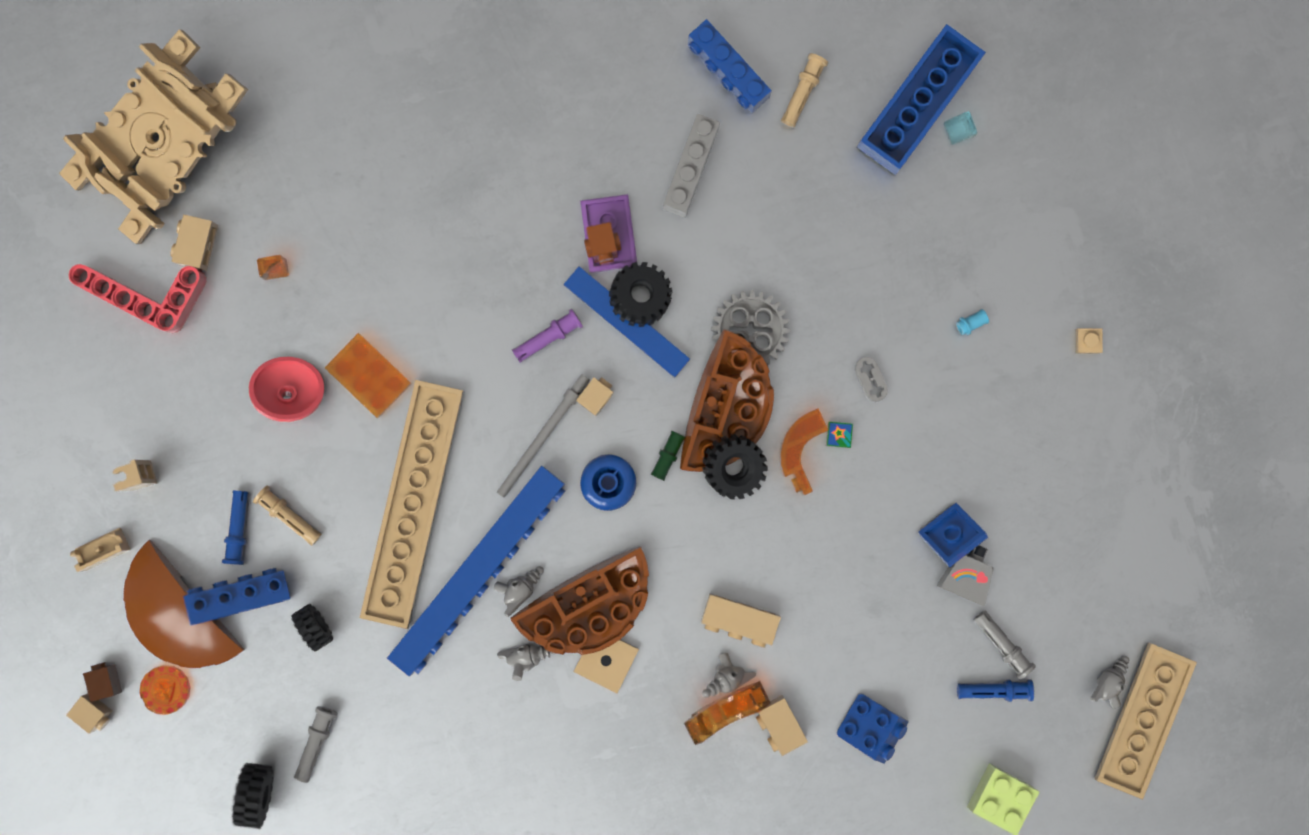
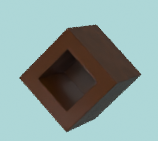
M106 662L90 666L91 671L83 673L90 702L122 693L115 664L106 666Z

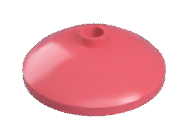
M278 357L268 360L254 371L249 382V396L255 409L265 417L280 422H292L309 416L319 407L324 396V382L319 371L309 362L296 357ZM285 396H290L291 398H290V399H284L283 397H285Z

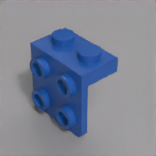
M859 694L840 725L837 735L873 760L885 764L894 755V747L898 740L902 739L906 734L909 721L889 711L869 697Z

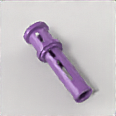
M572 308L568 314L559 320H552L550 327L515 349H512L520 363L558 338L560 340L565 339L568 333L578 327L580 329L583 327Z

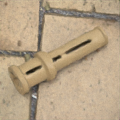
M810 53L804 71L799 74L800 82L781 119L782 123L790 127L796 126L813 87L819 84L821 72L828 65V61L819 55Z
M265 486L254 498L253 503L260 504L269 512L270 517L280 519L311 546L321 537V533L286 506V500L279 499L270 491L269 486Z

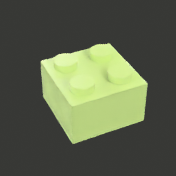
M989 763L967 807L972 813L1014 835H1018L1039 791L1028 783Z

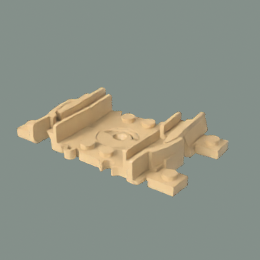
M180 29L162 50L155 43H142L139 46L155 65L152 66L147 61L142 68L135 70L141 77V80L136 78L129 79L127 85L133 92L125 93L110 112H104L109 119L106 126L102 122H96V129L93 133L83 132L82 134L65 135L63 138L76 153L59 174L75 190H82L87 182L90 181L101 194H113L119 198L131 211L118 230L135 244H141L152 227L161 229L165 223L150 212L148 207L156 211L160 207L168 206L174 197V193H183L186 190V184L180 181L181 178H187L200 158L207 157L202 151L204 143H207L208 146H215L214 138L221 129L225 132L233 130L236 125V119L229 113L235 110L248 91L244 85L227 73H225L214 91L206 87L186 67L187 63L201 47L184 30ZM155 132L159 134V140L156 142L153 140ZM140 158V160H139V162H138V164H137V166H136V168H135V169H136V171H135V170L132 168V166H133V165L136 163V161ZM104 163L106 168H103L102 172H100L98 169Z

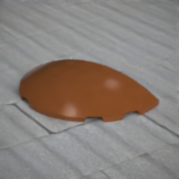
M723 330L699 382L687 423L686 438L684 439L681 455V470L703 472L702 467H705L703 457H708L706 450L708 448L712 450L715 447L712 443L715 440L718 443L721 442L720 437L722 436L730 438V434H736L738 437L742 435L756 444L769 423L774 402V389L770 384L768 375L770 372L763 357L751 346V343L731 331ZM731 458L727 462L726 466L737 461L740 458Z
M148 540L137 552L130 564L123 593L126 617L139 642L159 659L186 668L219 665L243 652L245 649L219 619L190 626L183 596L188 595L187 590L190 589L181 580V574L151 540Z
M639 546L616 555L570 578L521 609L510 618L511 621L529 641H534L543 646L545 650L557 654L579 653L580 655H585L613 645L633 628L634 621L640 611H643L647 601L649 571L641 547Z

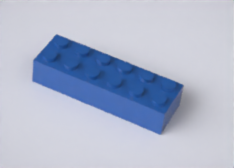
M946 24L866 132L857 148L896 175L986 52Z

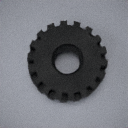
M634 262L631 264V267L626 265L622 268L621 272L619 271L612 282L609 296L611 297L609 301L610 306L614 307V314H619L622 322L625 319L630 321L628 324L630 326H634L635 323H638L639 327H644L646 323L649 326L654 324L655 320L659 321L671 303L672 287L669 288L671 282L669 278H664L665 272L663 270L660 272L656 271L657 266L654 264L652 267H647L648 262H642L641 265ZM643 285L648 288L650 298L646 302H637L633 299L631 292L635 286Z
M730 434V438L722 436L720 437L722 441L719 443L715 440L712 443L715 447L712 450L709 448L706 450L708 457H703L705 467H702L706 475V481L721 496H727L729 499L735 500V496L739 499H744V494L746 493L749 496L753 495V488L759 490L762 487L759 481L765 482L766 476L763 472H768V466L764 463L767 459L762 454L763 451L750 439L742 435L738 437L736 434ZM734 457L740 458L743 462L742 470L736 475L728 474L725 468L727 462Z
M245 763L244 767L241 768V774L238 776V783L235 787L236 792L233 797L234 804L232 805V823L234 826L261 829L264 825L273 790L272 783L274 777L272 776L274 772L272 766Z

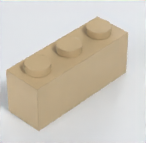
M709 593L701 623L705 624V629L718 633L719 629L729 632V637L742 640L744 636L752 639V644L765 648L766 644H773L781 617L777 614Z

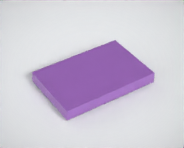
M628 194L581 200L585 239H588L586 227L610 222L612 232H618L621 250L617 251L618 258H615L611 264L600 265L599 262L594 263L593 257L588 258L590 273L618 270L626 265L631 267L632 263L637 262Z

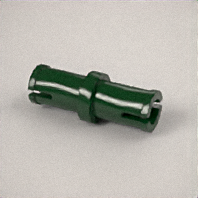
M671 431L664 449H660V457L651 475L665 481L673 461L676 462L678 458L676 455L683 440L686 438L685 436Z

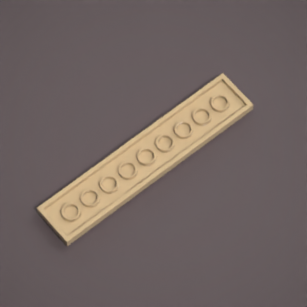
M415 380L360 613L361 619L405 629L409 628L462 402L463 390Z

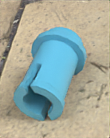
M981 309L966 318H959L956 326L961 335H970L971 331L988 324L989 318L986 312Z

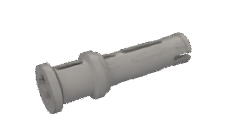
M986 610L974 618V622L977 623L1001 652L1004 663H1008L1017 673L1016 677L1019 680L1035 669L1036 665L1027 660L1022 654L1021 647L1015 646Z
M317 706L315 709L317 714L313 725L308 728L309 738L294 775V779L300 782H309L321 746L330 735L329 728L332 720L337 717V712L321 706Z

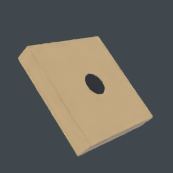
M619 640L603 650L581 655L574 672L618 693L639 648Z

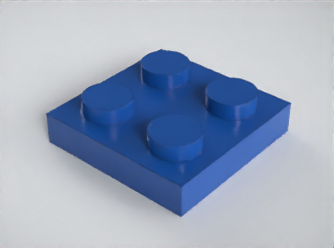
M957 503L953 504L918 532L920 537L949 568L988 538L986 532Z

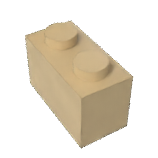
M183 214L182 220H179L176 232L178 237L176 243L171 248V262L207 271L218 224L210 220Z
M783 695L757 708L760 715L756 719L762 730L768 729L771 737L767 740L774 752L779 750L781 756L808 742Z

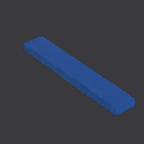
M580 266L563 284L674 378L689 362V357L653 327L649 326L648 323L644 327H639L638 323H635L634 326L628 325L630 321L626 319L622 322L620 315H615L613 312L614 307L610 306L609 301L611 297L609 296V291Z

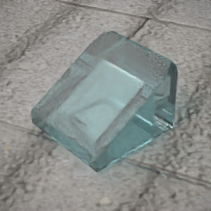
M970 111L944 122L952 145L977 135Z

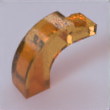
M819 408L801 416L788 428L779 450V465L783 477L793 474L794 478L791 479V483L796 493L801 492L802 495L813 492L802 468V450L810 439L829 431Z
M758 681L704 706L693 713L692 717L685 721L684 724L694 744L697 745L725 726L760 712L771 702L761 682Z

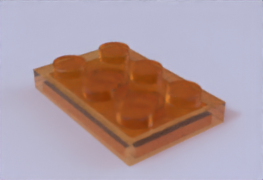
M357 333L325 367L337 381L378 419L412 384L360 333Z

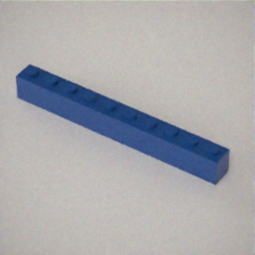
M544 466L537 470L389 654L387 659L409 677L414 672L419 674L427 665V662L424 661L430 653L435 655L443 645L440 640L445 634L450 636L456 629L458 624L455 621L459 616L465 617L474 606L471 604V601L476 595L480 598L489 587L486 583L491 576L496 579L504 569V566L501 565L507 557L511 560L520 549L517 546L522 538L527 540L535 529L532 525L536 520L542 521L550 512V509L547 508L553 500L558 502L566 492L563 489L565 483Z

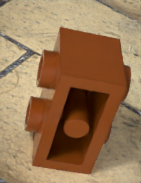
M610 222L586 227L588 239H585L584 243L588 258L593 257L594 263L599 262L600 265L613 263L614 259L618 258L617 251L621 250L618 232H612Z

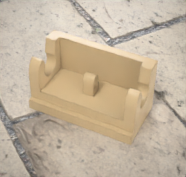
M132 460L130 464L117 467L113 471V474H119L120 472L126 474L124 481L114 484L115 491H134L157 484L151 460Z
M118 528L70 552V556L76 557L78 564L74 567L77 572H82L131 549L121 528Z

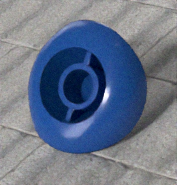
M609 454L601 455L591 460L584 468L580 487L584 498L590 505L600 510L612 511L623 507L631 500L636 490V476L631 465L623 458Z

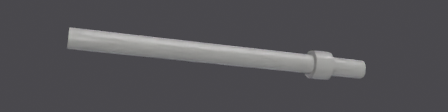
M581 374L573 387L567 389L563 395L565 397L498 489L497 493L505 498L572 403L575 405L580 392L590 379Z

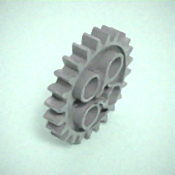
M751 290L749 297H746L744 291H741L739 299L732 294V303L724 300L723 304L726 308H717V312L721 317H713V320L718 325L712 326L711 330L718 332V334L714 335L712 340H718L724 329L730 331L729 327L747 328L749 324H753L754 329L771 328V333L755 331L752 336H749L748 331H731L751 343V346L769 365V357L778 359L775 351L783 352L785 349L780 344L788 343L789 341L783 336V334L790 333V329L784 328V325L790 322L789 319H782L786 310L778 311L777 308L780 302L774 305L771 304L773 296L765 300L763 299L764 293L762 291L758 297H755L754 290ZM736 311H741L746 319L743 323H736L732 318V314ZM760 312L767 313L770 318L769 323L760 324L757 321V314ZM759 336L766 337L769 341L768 347L764 349L759 348L756 345V338Z

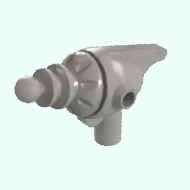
M538 566L535 571L527 572L526 577L518 576L515 579H510L507 585L499 581L495 583L494 590L505 594L504 604L507 605V609L504 614L506 617H510L532 595L534 590L533 584L538 583L536 579H540L539 575L544 572L543 567Z
M525 644L518 648L498 652L497 656L499 659H506L507 664L514 667L512 679L521 681L523 671H530L539 664L541 658L545 660L546 656L550 657V653H556L545 650L543 646L537 648L535 645Z
M724 653L719 656L722 665L717 668L714 681H711L706 686L702 695L708 698L710 695L715 696L720 694V692H732L753 679L756 673H747L743 668L733 666L728 653Z
M1123 656L1121 661H1117L1113 665V669H1107L1097 679L1098 686L1091 696V701L1097 702L1098 699H1109L1112 708L1116 709L1121 706L1118 695L1125 689L1124 675L1127 673V664L1130 661L1127 656Z

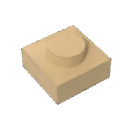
M1076 329V353H1103L1102 329Z

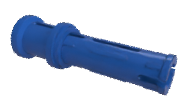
M233 490L229 534L224 539L226 550L222 563L244 565L242 560L243 547L247 541L246 538H243L249 492Z
M1028 679L1026 682L1006 680L1004 683H957L958 699L1004 698L1007 702H1012L1013 699H1027L1029 702H1033L1034 685L1032 679Z

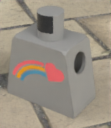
M979 545L975 547L969 557L965 555L950 568H947L937 586L985 606L993 573V567L983 563L988 549Z

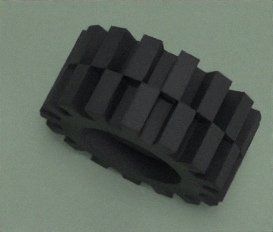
M307 604L291 615L293 625L298 630V634L302 636V640L306 642L312 651L316 652L333 641L332 632L328 624L325 623L324 617H321V613L312 604Z

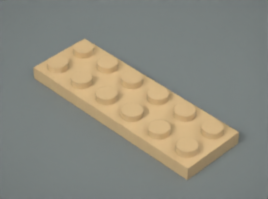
M1148 643L1095 780L1143 800L1197 662Z

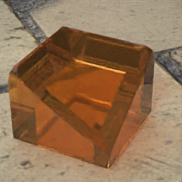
M275 255L258 258L257 265L260 278L270 280L289 276L287 259L283 256Z

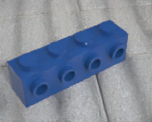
M707 19L689 34L688 47L705 61L704 64L711 73L717 74L724 88L736 95L738 103L744 109H748L753 113L770 98L772 90Z
M277 568L262 571L263 576L253 578L252 574L238 577V582L228 584L227 580L212 584L213 589L203 591L202 587L187 590L188 595L183 596L190 626L290 600L284 571L277 572Z

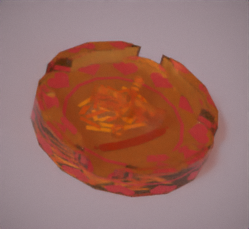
M163 665L153 668L145 674L140 683L139 693L148 710L155 714L167 715L178 711L186 704L190 696L191 687L188 677L182 670L175 666Z

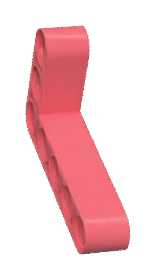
M76 264L69 271V279L74 285L169 333H177L182 329L206 284V276L201 270L192 266H185L177 274L164 301L160 304L91 267ZM84 271H86L88 275L87 279L84 282H81L80 276ZM196 273V281L193 284H189V275ZM108 282V291L106 293H102V285ZM129 293L130 301L124 305L123 297ZM184 294L185 301L182 305L178 306L177 297ZM150 304L152 311L148 316H145L144 308ZM172 315L173 324L170 327H166L165 320L168 316Z

